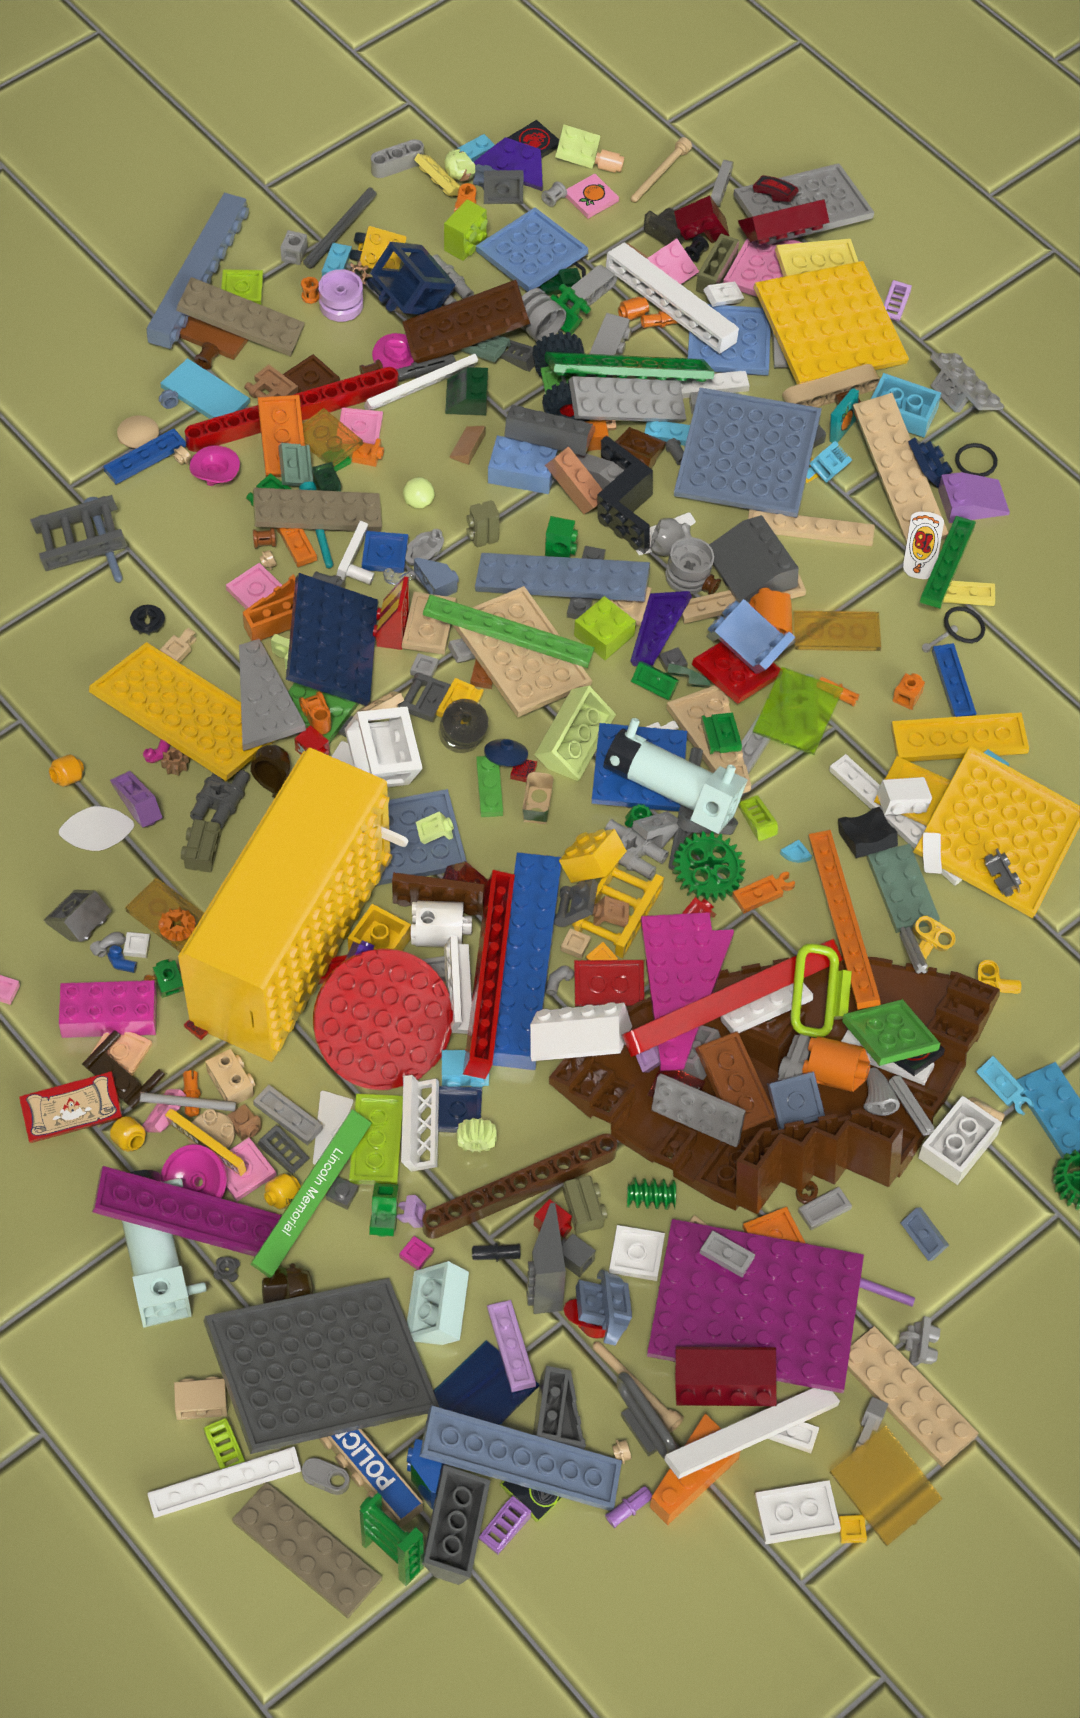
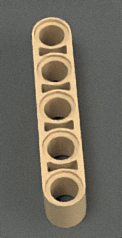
M865 364L827 377L791 386L783 392L782 397L788 403L821 407L834 403L836 394L849 391L852 388L859 390V395L875 390L880 377L871 364Z

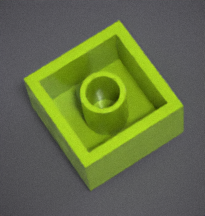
M467 199L444 223V251L462 261L469 255L471 256L476 249V245L487 238V209Z
M604 596L575 620L574 636L582 643L595 647L594 652L602 659L607 660L635 636L636 620Z

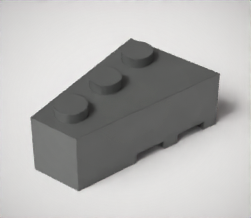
M551 1366L545 1367L540 1378L533 1435L584 1449L586 1444L582 1436L581 1419L578 1416L577 1399L571 1370Z

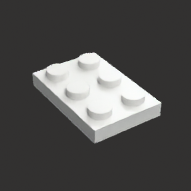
M830 1480L755 1493V1501L765 1544L837 1533L841 1530Z

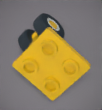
M369 226L366 233H355L354 242L359 245L357 250H351L350 259L360 260L361 266L367 265L368 268L373 269L390 242L405 243L406 236ZM393 252L383 268L399 269L401 259Z

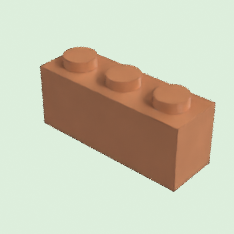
M568 446L545 466L580 511L586 514L597 506V494L603 489Z

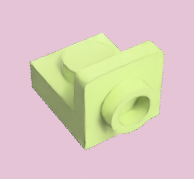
M274 634L271 639L272 652L278 657L284 658L285 669H287L290 639Z
M441 812L416 822L419 838L423 844L442 836L449 840L454 838L452 833L454 829L453 823L449 817L446 818Z

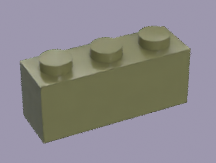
M720 234L697 274L696 291L705 294L704 289L708 285L723 283L725 276L738 255V239Z

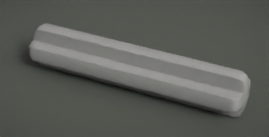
M900 1075L893 1076L889 1080V1084L921 1134L923 1136L930 1135L934 1131V1126Z

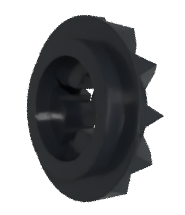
M154 605L139 606L130 616L132 628L137 630L139 634L147 633L149 635L151 632L157 633L159 628L163 627L165 620L163 611ZM146 615L150 618L149 624L145 623Z

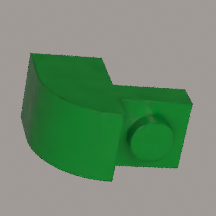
M374 1184L369 1235L380 1237L394 1236L397 1222L399 1185Z

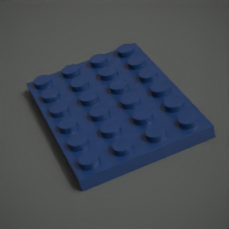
M299 573L295 580L286 680L367 706L371 696L375 645L373 629L374 625H376L378 599Z

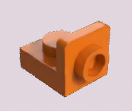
M377 438L375 444L357 441L352 455V462L376 467L378 460L382 459L384 454V447H381V439Z

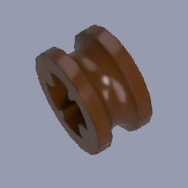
M712 574L708 576L702 586V591H708V595L715 594L721 584V579H715V576Z
M811 1180L804 1188L807 1191L811 1190V1196H808L807 1193L802 1194L803 1191L796 1190V1198L802 1204H807L817 1198L818 1187Z

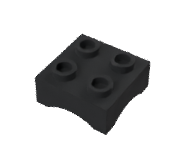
M880 806L872 808L869 812L858 817H842L838 819L839 834L856 858L898 846L897 831L888 823Z

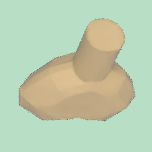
M975 1097L968 1098V1100L1000 1122L1004 1119V1113L993 1109L986 1102Z

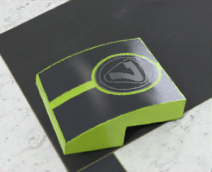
M502 1481L499 1484L510 1497L514 1496L531 1510V1517L535 1522H538L562 1498L506 1481Z

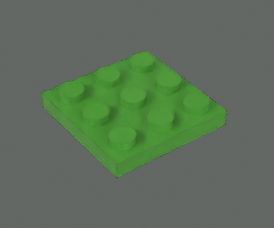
M294 683L288 693L302 717L305 727L308 728L310 723L301 710L299 698L303 697L305 699L314 696L319 690ZM321 691L330 710L332 724L331 730L322 735L329 740L330 744L359 703Z
M903 999L847 1013L843 1016L842 1022L879 1066L939 1050L940 1042Z

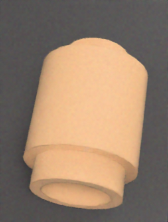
M602 149L601 153L597 152L595 164H598V169L613 173H616V171L621 172L625 157L620 156L619 153Z

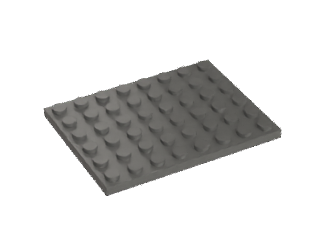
M389 1278L207 1315L203 1320L250 1454L428 1414L431 1406L439 1407Z

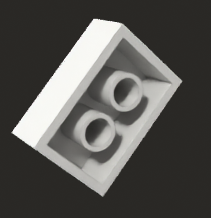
M962 1096L924 1142L918 1158L958 1185L997 1137L1002 1122Z

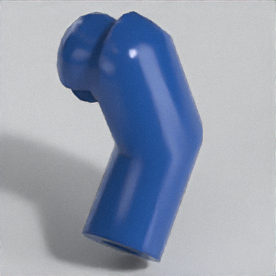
M111 946L108 959L112 966L117 970L135 973L137 962L125 960L120 946Z

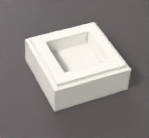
M127 932L123 951L124 956L147 958L150 934Z

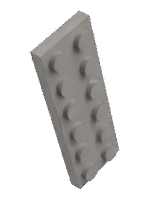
M571 377L569 379L575 419L684 422L686 420L680 381Z

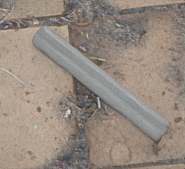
M903 926L900 929L901 933L899 935L917 974L921 972L925 974L928 964L911 927L905 928Z

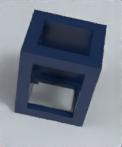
M390 242L370 272L383 288L381 295H379V301L381 303L388 301L386 309L391 312L397 306L403 313L424 314L440 308L456 285L423 245ZM393 252L404 263L401 269L383 268Z

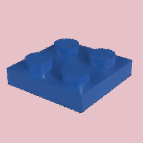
M366 531L362 568L370 571L404 573L409 540L408 534Z

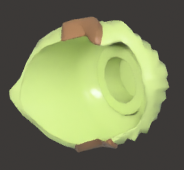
M460 149L449 151L444 160L445 170L448 175L459 181L471 179L475 175L476 165L464 151L459 152Z

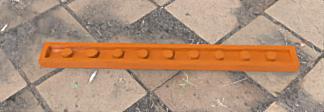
M831 830L809 834L810 845L847 971H852L850 985L857 1010L881 1005Z

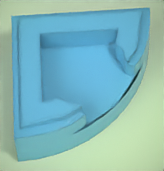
M800 840L795 841L780 851V855L791 862L803 863L810 861L812 855Z

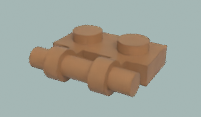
M269 364L254 375L256 384L253 385L247 382L244 386L253 398L289 396L298 392V386ZM266 389L270 393L266 395L262 390Z

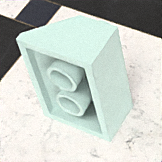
M449 1261L414 1271L407 1325L414 1342L444 1345L460 1340L468 1271Z

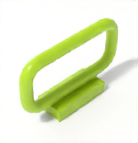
M813 943L805 944L798 950L796 956L791 1024L797 1033L815 1038L817 1036H827L833 1028L834 1019H843L844 1014L848 1013L852 971H839L837 953L828 946ZM808 953L823 954L830 960L824 1026L819 1029L803 1026L800 1022L805 959Z

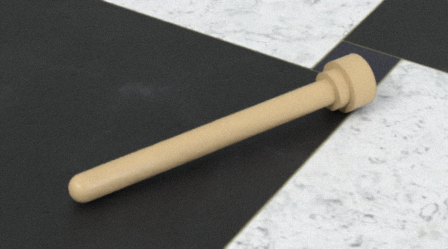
M681 137L676 142L675 150L631 196L632 202H637L680 155H686L692 149V143L687 138Z
M600 1342L593 1344V1350L618 1375L621 1372H626L633 1378L652 1408L661 1416V1421L669 1432H673L680 1426L684 1418L677 1411L668 1410Z

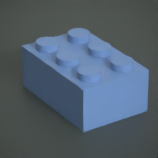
M497 436L488 466V483L549 494L553 475L545 465L558 455V450Z

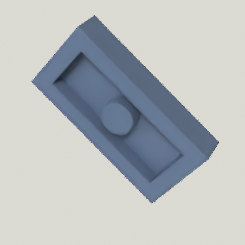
M921 1207L916 1208L901 1222L904 1229L928 1261H933L949 1246Z

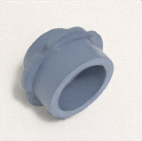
M165 390L159 396V402L166 409L174 408L178 404V393L172 390Z

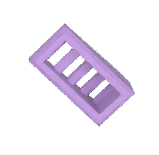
M895 280L892 281L884 306L886 311L888 309L898 312V314L887 312L890 319L900 321L911 292V285ZM896 292V293H899V294H903L904 297H903V296L896 295V294H893V293ZM891 298L901 300L902 303L895 300H891ZM889 303H890V304H893V305H896V306H899L900 309H899V308L892 307V306H889Z

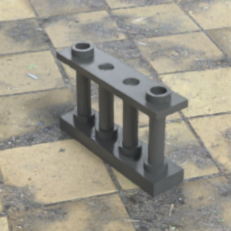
M112 495L103 496L93 501L30 519L36 534L42 533L46 551L39 553L45 571L128 547L122 530H116L111 511L118 509ZM103 514L107 533L95 536L91 517ZM82 520L87 539L74 542L70 524ZM62 526L66 545L54 549L50 530Z

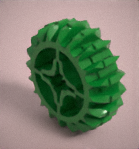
M1075 1149L1071 1155L1066 1153L1063 1159L1058 1161L1057 1167H1055L1053 1172V1184L1056 1185L1055 1192L1061 1193L1060 1200L1067 1199V1206L1072 1205V1203L1075 1204L1077 1211L1080 1209V1170L1067 1173L1073 1168L1080 1167V1154Z

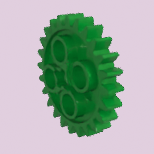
M702 831L700 838L696 833H693L691 839L686 837L684 844H679V851H676L674 854L676 859L672 862V865L676 866L672 873L679 874L675 882H683L680 887L681 890L689 889L687 896L695 893L697 899L700 896H703L706 900L711 897L713 903H716L718 896L724 901L726 894L731 897L734 890L739 889V883H742L744 879L741 875H744L746 871L745 868H742L745 860L739 859L742 852H735L737 844L729 845L730 838L723 841L722 834L715 838L714 832L711 831L708 837ZM713 853H720L722 858L715 857ZM691 855H697L700 860H694ZM717 873L724 874L727 879L719 878ZM695 876H701L705 881H698Z

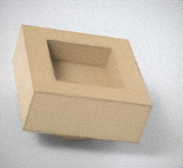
M570 928L561 945V951L582 959L591 941V936Z

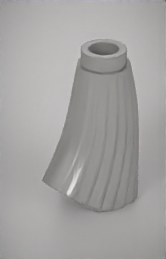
M870 1068L866 1080L868 1097L864 1104L865 1110L881 1116L896 1112L900 1107V1103L894 1090L881 1071L877 1068Z

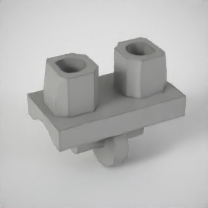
M926 1316L923 1317L921 1322L908 1326L907 1331L900 1333L899 1340L906 1344L905 1350L910 1351L909 1362L915 1367L920 1363L931 1365L937 1361L938 1351L928 1347L929 1342L935 1343L938 1341L941 1329L932 1325L931 1318Z

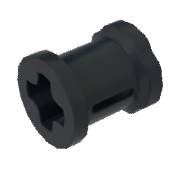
M697 235L693 238L692 244L684 250L693 262H697L700 259V254L709 248V244L704 237Z

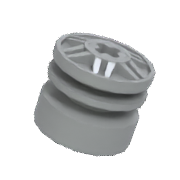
M535 288L525 293L522 298L531 324L525 325L521 329L525 330L536 342L538 340L542 341V337L545 335L549 337V333L554 332V335H556L565 322L566 311L558 303L552 301L550 296L545 294L542 289Z
M685 537L676 541L671 547L665 572L666 582L677 592L689 591L691 594H696L702 591V586L710 575L714 562L713 549L708 543L695 537Z

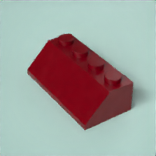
M825 199L738 220L739 226L749 241H758V244L770 242L769 238L774 236L776 240L787 238V233L793 232L794 236L806 233L805 229L810 227L812 231L823 229V224L830 223Z
M676 1346V1406H777L776 1347Z

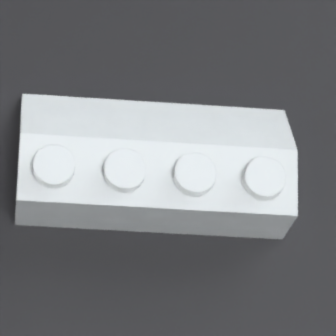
M607 1003L605 1005H585L576 1008L564 1007L562 1009H542L537 1011L530 1024L531 1060L540 1061L621 1053L625 1044L621 1035L629 1032L632 1028L625 1003Z

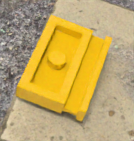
M455 678L439 705L436 715L453 723L458 722L463 727H466L483 696L484 690L476 689L474 685Z

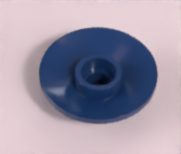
M510 739L490 741L484 748L486 758L501 766H517L524 763L528 758L527 748L523 744Z

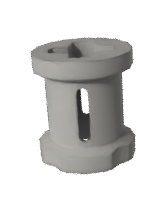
M556 181L548 191L542 192L541 197L545 204L553 207L557 200L567 195V190L561 182Z

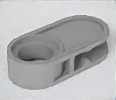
M310 1458L302 1466L304 1481L314 1487L335 1495L343 1494L349 1488V1474L343 1468L318 1458ZM342 1476L345 1482L340 1487H334L330 1483L332 1477Z

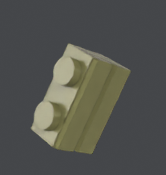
M490 500L482 504L471 505L470 515L466 516L469 526L466 529L469 541L472 540L477 548L485 546L486 543L493 544L498 542L499 512L494 501Z
M195 819L193 820L192 828H187L186 840L188 843L181 850V859L184 860L186 869L209 873L212 871L221 837L219 823Z
M591 1176L565 1181L563 1183V1194L569 1214L572 1216L575 1233L580 1234L589 1230L601 1229L604 1226V1219L607 1218L605 1205H600L598 1197H601L598 1183H593Z

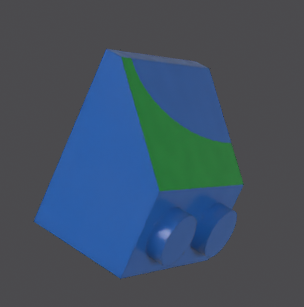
M415 1439L414 1448L409 1447L407 1471L411 1472L412 1483L429 1507L433 1509L442 1466L445 1464L419 1457L423 1440Z

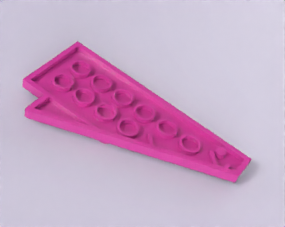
M710 913L641 916L654 1020L712 994L732 943L734 929L712 930ZM700 1026L657 1045L660 1071L683 1070L685 1068Z

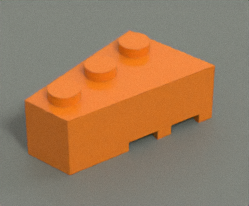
M294 574L281 587L277 586L274 588L273 592L266 598L262 597L243 611L244 628L251 641L263 640L274 634L291 629L296 580Z

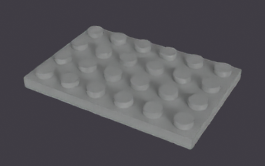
M839 163L779 178L799 189V192L790 202L773 201L771 194L754 193L753 185L736 188L733 194L748 217L825 199L830 223L823 224V229L812 231L810 227L805 229L806 233L794 236V233L790 232L787 233V238L776 240L775 236L770 237V242H767V245L872 219L874 216V211Z

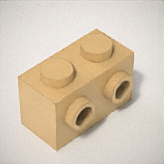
M231 1049L205 1061L207 1073L224 1101L236 1102L237 1105L254 1096L253 1086H255V1082L250 1073L246 1074L244 1072V1064L240 1056H235Z

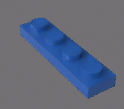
M173 428L104 465V472L116 485L175 453L174 449H178L180 446L185 448L186 442Z
M954 643L933 646L932 653L952 716H976L977 713Z

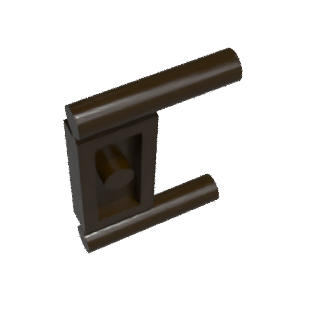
M114 1030L82 1065L94 1076L112 1072L118 1097L133 1110L139 1104L140 1092L149 1093L165 1074L158 1069L142 1086L106 1054L107 1050L121 1037Z

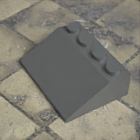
M762 515L740 522L709 544L714 553L713 566L738 602L743 599L749 602L761 588L782 592L798 587L799 568Z
M550 1203L532 1251V1261H528L529 1271H527L526 1296L528 1306L533 1307V1314L563 1311L566 1269L555 1203Z

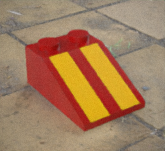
M404 576L383 599L382 608L378 607L377 620H379V623L374 625L373 636L376 638L377 647L402 650V641L409 615V577Z

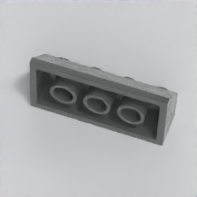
M511 405L506 417L504 437L562 451L569 446L574 454L585 456L594 435L595 426L584 421Z
M447 1465L442 1466L422 1565L436 1578L460 1585L471 1578L491 1480Z

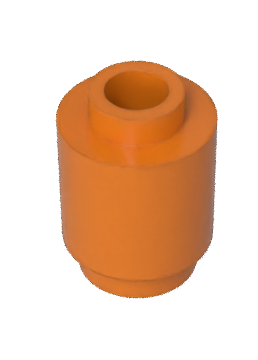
M639 296L620 302V307H618L619 316L630 320L639 318L641 315L649 312L646 298H640Z

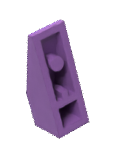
M131 771L110 780L125 806L142 828L153 825L157 820L162 819L155 796Z

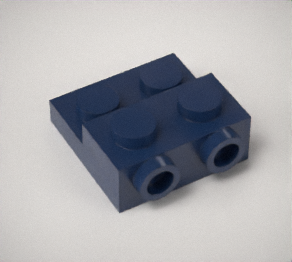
M914 437L908 443L923 474L939 488L941 475L951 474L953 470L947 461L944 462L943 457L945 454L939 445L935 446L931 441L926 444L925 442L921 443Z

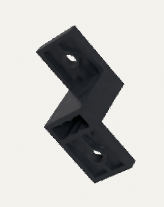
M606 435L601 440V458L614 462L624 471L597 494L598 520L602 525L611 528L619 538H624L628 541L632 548L645 554L650 549V525L633 512L653 495V470Z

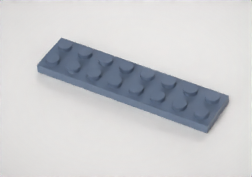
M481 553L475 590L476 592L509 593L525 586L530 595L601 599L605 596L610 600L645 602L650 562Z
M431 1406L428 1411L419 1457L608 1511H612L615 1506L622 1460L435 1406Z

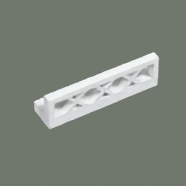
M450 936L444 946L446 988L450 995L449 998L453 1010L451 1030L452 1033L468 1034L472 1004L469 944H458L457 936Z
M413 1075L403 1077L401 1162L412 1172L437 1167L439 1081L431 1079L419 1082ZM432 1087V1093L424 1100L422 1098V1089ZM427 1107L431 1108L430 1116L423 1121L421 1113ZM426 1128L430 1129L431 1135L425 1142H422L421 1134ZM426 1149L429 1150L430 1161L420 1162V1156Z

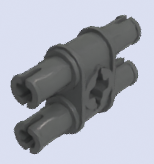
M239 770L230 784L212 773L211 777L205 779L202 790L196 795L197 802L190 812L191 819L202 820L208 808L216 810L211 822L219 823L222 829L227 818L235 813V807L244 796L243 789L249 781V774Z

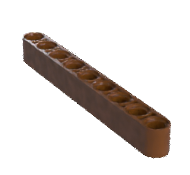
M611 1134L599 1135L429 1209L422 1218L423 1233L430 1239L442 1237L556 1187L565 1181L572 1180L604 1166L615 1159L617 1140ZM607 1146L610 1147L611 1150L606 1151L601 1148ZM588 1156L590 1159L583 1160L580 1157ZM560 1165H566V1166H568L569 1168H567V1169H560L558 1166H560ZM544 1174L547 1178L540 1179L537 1176ZM524 1184L526 1187L517 1188L515 1185ZM496 1193H501L504 1196L501 1198H497L493 1195ZM477 1202L481 1203L482 1206L474 1207L472 1204ZM452 1212H458L461 1215L458 1217H453L450 1214ZM430 1222L439 1223L437 1226L434 1227L428 1225V1223Z

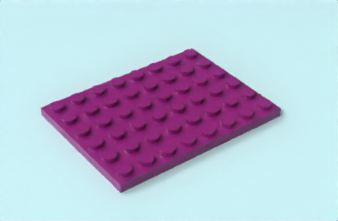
M672 1219L647 1357L676 1362V1346L776 1347L777 1381L844 1393L864 1254ZM712 1231L755 1254L753 1262L743 1277L700 1254V1249Z

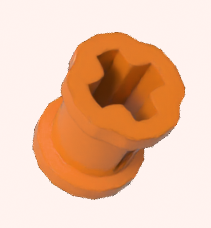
M314 277L304 278L301 281L303 289L302 300L308 304L316 303L319 300V292L317 291L319 282Z

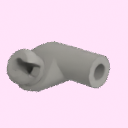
M564 965L549 975L546 993L556 995L560 981L572 979L574 971L569 966Z

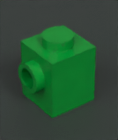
M166 959L156 963V966L153 967V975L161 998L183 992V981L176 961Z

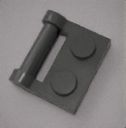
M416 673L404 701L399 703L397 707H408L409 714L433 722L437 716V709L451 684ZM426 686L416 705L411 704L420 687Z
M595 879L581 881L572 887L563 886L560 889L559 896L561 900L558 913L554 919L555 925L565 927L593 914L598 882ZM572 899L570 912H568L569 901Z

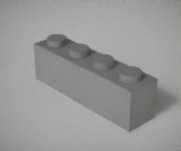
M606 313L589 354L623 355L626 346L625 340L630 339L632 328H629L630 319ZM587 374V376H584V377H598V376H596L595 374ZM607 375V377L599 378H613V375Z

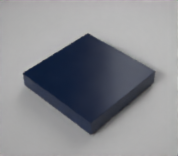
M439 1086L438 1132L457 1133L458 1124L462 1123L463 1120L481 1118L482 1087Z

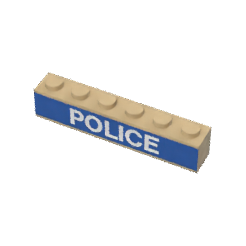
M361 1429L319 1438L327 1450L332 1449L336 1454L335 1459L343 1469L346 1467L349 1469L354 1483L358 1487L363 1486L368 1492L366 1494L367 1497H374L377 1493L382 1495V1510L400 1528L423 1511V1501Z

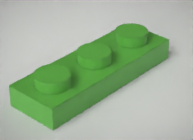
M477 756L476 764L481 817L503 816L499 765L489 761L486 756Z

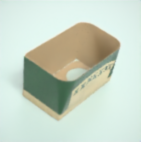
M539 772L528 774L523 802L524 822L547 823L548 807L550 806L554 780L551 774ZM538 789L545 791L547 799L544 802H535L531 797L533 791ZM533 808H539V809H541L543 812H541V811H533V810H531V809H533Z

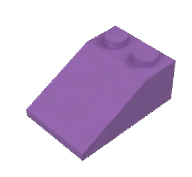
M963 472L941 475L938 492L948 523H953L956 516L976 520L1009 515L1010 511L998 479Z

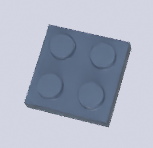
M811 1071L767 1083L778 1130L784 1129V1124L803 1120L805 1124L818 1120V1117L825 1116L814 1072Z

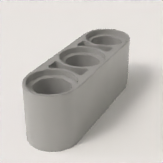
M414 139L373 153L371 155L372 175L376 178H384L419 166L414 159L417 154L424 155L423 143L420 140Z
M598 265L571 288L579 298H583L587 301V305L591 306L613 288L617 281V276L604 266ZM568 300L567 304L572 307L574 303Z

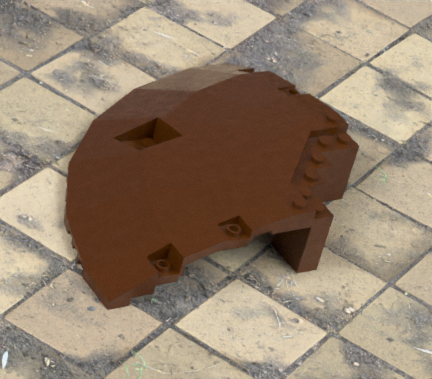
M789 957L773 960V965H776L784 960L789 959ZM868 957L880 997V1004L903 999L940 1042V1046L945 1048L944 1055L933 1062L934 1068L925 1085L902 1077L933 1125V1118L941 1106L945 1104L966 1067L967 1053L972 1045L978 1042L1000 996V989L959 972L951 971L950 975L938 973L937 968L928 967V971L925 974L922 972L917 974L911 963H906L905 967L894 965L893 960ZM844 961L839 962V971L846 970ZM760 963L741 966V971L729 973L728 969L721 970L713 993L773 965L761 967ZM829 967L807 976L803 980V983L813 993V1000L801 1005L800 1022L803 1026L818 1029L824 1026ZM850 985L848 1013L863 1010H857ZM651 997L639 1001L627 1009L632 1024L631 1030L654 1020ZM791 1010L772 1018V1021H765L739 1033L771 1105L772 1102L767 1083L778 1081L782 1059L785 1056L787 1057L794 1036L800 1035L793 1029L791 1024ZM721 1016L703 1024V1026L717 1029L721 1037L730 1034V1031L721 1022ZM834 1019L831 1032L823 1038L842 1041L847 1030H849L842 1022L843 1019ZM625 1044L621 1053L564 1058L549 1076V1084L590 1119L592 1116H595L610 1123L611 1135L616 1140L651 1163L656 1162L673 1170V1177L711 1200L735 1211L740 1206L758 1214L780 1182L803 1191L814 1175L835 1185L846 1169L890 1187L896 1177H901L926 1135L923 1136L899 1098V1109L890 1115L881 1116L865 1110L864 1104L868 1097L867 1081L859 1086L855 1092L817 1084L825 1116L818 1117V1120L805 1124L803 1120L784 1124V1129L778 1130L775 1118L741 1132L740 1142L737 1147H734L652 1110L659 1074L666 1075L716 1097L707 1076L702 1082L682 1077L680 1070L660 1071V1065L650 1072L643 1073L636 1055L631 1057ZM870 1064V1068H877L881 1071L888 1082L896 1075Z

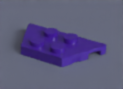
M505 137L474 161L475 165H488L495 170H523V185L543 191L541 149Z

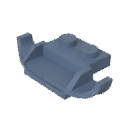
M602 1269L597 1274V1279L601 1280V1284L578 1280L575 1286L579 1321L601 1325L602 1329L606 1330L603 1339L604 1343L616 1346L632 1318L629 1286L618 1275Z

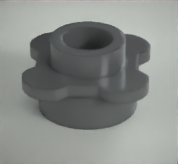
M230 1257L218 1258L216 1260L217 1270L214 1272V1278L216 1280L228 1279L230 1282L236 1281L238 1278L237 1268L240 1266L239 1260Z

